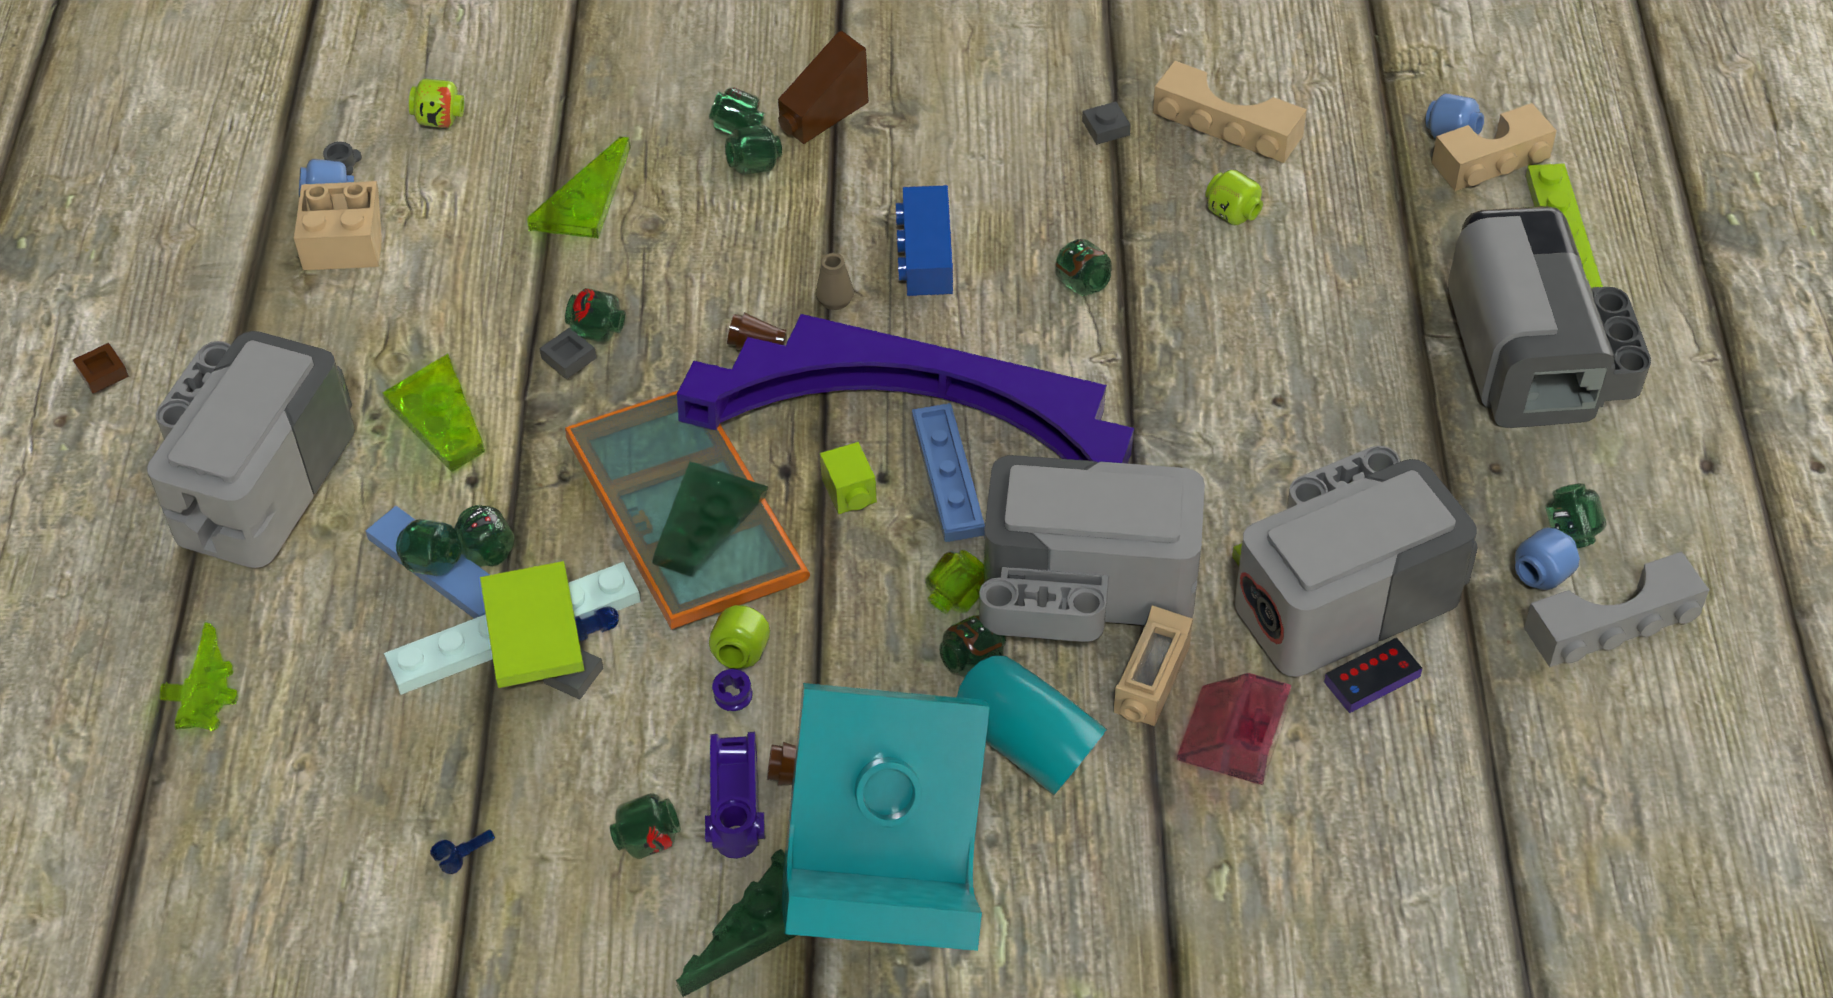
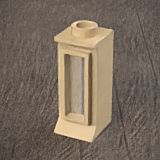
M1152 605L1143 632L1119 684L1115 687L1114 713L1120 714L1132 722L1156 725L1190 648L1193 618Z

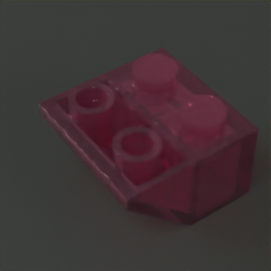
M1251 673L1203 685L1178 752L1177 760L1263 785L1287 715L1291 685Z

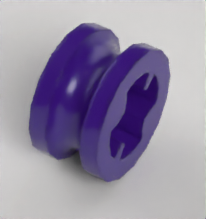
M728 669L719 673L713 680L712 690L716 704L726 711H738L748 706L751 702L753 691L749 676L745 672L738 669ZM733 685L735 689H739L740 693L733 696L730 692H726L725 687Z

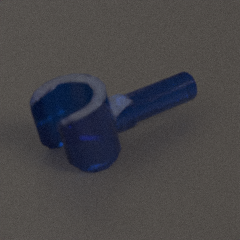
M489 829L457 846L451 841L441 840L432 846L430 854L435 861L443 860L439 863V867L443 872L454 874L461 869L463 857L494 840L495 836Z

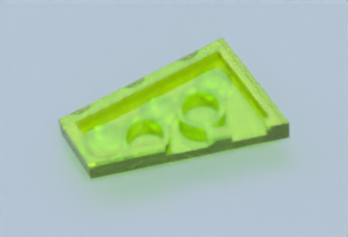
M448 353L382 392L385 404L451 472L485 452L482 438L471 410L467 405Z

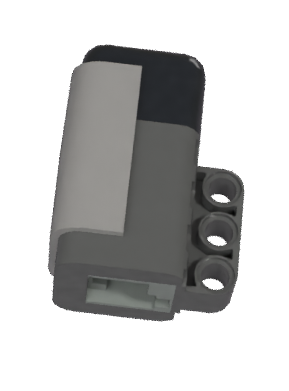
M1549 206L1489 209L1471 213L1463 223L1457 240L1448 279V291L1481 401L1486 408L1492 409L1496 423L1504 428H1520L1588 422L1596 417L1599 407H1603L1605 401L1629 400L1639 396L1651 365V357L1628 295L1621 289L1615 287H1590L1571 229L1564 214L1559 209Z

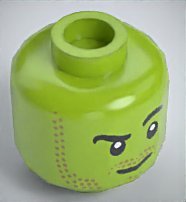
M1228 170L1224 173L1216 174L1207 186L1205 196L1208 209L1231 225H1240L1248 219L1252 221L1262 210L1261 186L1238 170Z

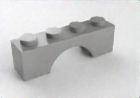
M1681 551L1644 564L1636 588L1637 596L1628 602L1618 605H1600L1586 601L1570 590L1532 602L1524 629L1549 667L1563 662L1574 663L1582 659L1586 654L1601 649L1611 650L1632 638L1641 635L1649 637L1664 627L1678 622L1686 624L1693 621L1702 612L1709 588Z

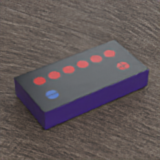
M1396 637L1327 672L1324 683L1344 708L1351 713L1421 677L1422 667Z

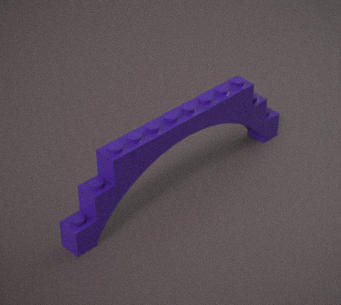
M800 314L786 346L747 337L732 369L693 361L677 392L678 421L712 430H717L721 422L739 414L784 399L840 390H885L938 397L981 410L1030 434L1062 459L1128 464L1131 457L1134 428L1101 420L1104 413L1107 385Z

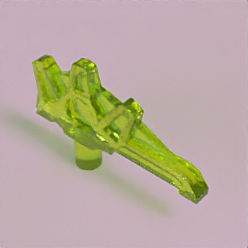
M204 622L193 669H191L189 677L184 680V684L162 683L160 687V700L181 702V708L178 709L175 719V730L199 727L214 731L220 725V720L215 715L222 709L223 705L236 704L238 701L237 690L227 687V677L233 674V666L230 661L223 662L217 644L216 628L207 622Z

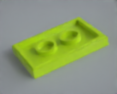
M564 561L480 577L498 688L585 671Z

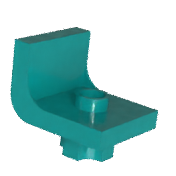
M803 683L783 870L782 912L785 934L978 951L982 912L974 895L973 858L990 709L986 700Z

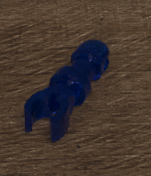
M608 606L595 610L594 615L583 619L576 616L575 621L579 643L587 640L588 635L599 630L603 633L616 627L619 621L617 610Z

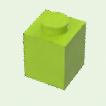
M859 442L820 453L822 481L838 515L852 510H860L868 505L877 503L876 478Z

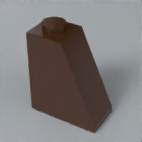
M843 31L838 32L778 98V122L786 134L794 136L801 143L805 144L869 103L866 48Z

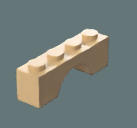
M1178 61L1172 63L1155 85L1153 114L1285 163L1304 134L1307 109L1275 97L1255 105H1235L1225 102L1215 96L1209 89L1207 72Z

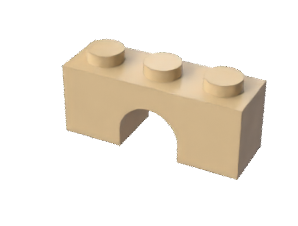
M1530 103L1500 114L1495 139H1486L1477 135L1469 125L1436 136L1432 164L1453 190L1458 191L1550 158L1557 130L1535 105Z

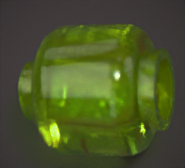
M960 550L958 553L953 551L944 553L925 577V585L931 593L927 598L928 601L945 614L950 610L959 613L969 611L978 600L980 588L984 584V564L965 550Z

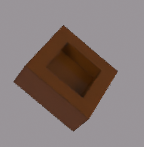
M109 342L73 359L76 370L92 394L129 377L124 364Z

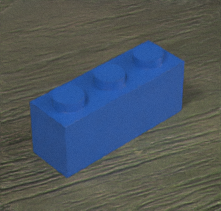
M948 185L903 187V203H896V225H904V230H897L898 253H905V257H898L899 281H907V296L953 294Z

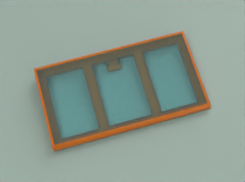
M678 391L565 427L568 443L671 630L722 612L728 607L741 605L803 583L810 577V572L721 424H719L717 430H712L678 421Z

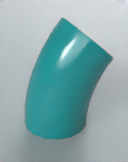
M991 656L980 661L967 673L959 686L957 698L986 700L990 706L986 743L1022 769L1053 795L1063 786L1107 731V728L1078 705L1007 656Z

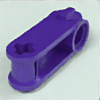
M755 731L748 732L747 736L720 738L718 734H710L711 815H705V841L712 842L713 849H717L720 854L728 858L738 859L746 857L759 846V839H765L764 812H758V766ZM733 826H740L739 828L735 829L730 828Z

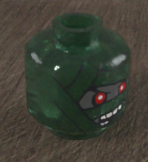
M475 505L467 508L459 515L453 528V537L467 560H471L479 567L487 565L496 566L502 563L514 546V533L501 512L492 506Z

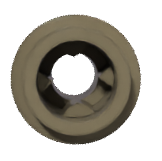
M829 253L821 260L816 297L825 308L839 310L850 303L854 295V288L843 256L837 253Z

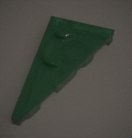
M782 849L772 855V865L758 883L752 881L745 889L741 901L734 904L712 931L713 940L701 955L697 956L694 954L684 966L681 977L676 980L677 989L682 997L798 936L785 934L782 884L785 853Z

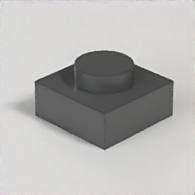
M1116 101L1083 110L1082 122L1096 145L1130 136L1131 124Z
M570 327L539 348L541 359L566 379L597 358L595 347Z
M581 650L585 671L543 679V682L580 700L603 670L602 659Z

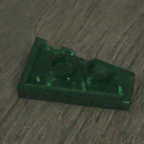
M690 461L654 552L652 564L692 577L766 497L768 486Z

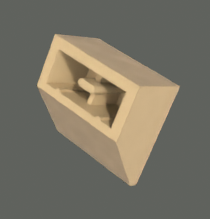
M377 181L301 185L294 242L303 270L379 267L382 235Z

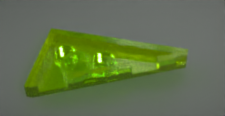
M620 136L532 212L527 218L529 231L599 239L631 149L629 137Z

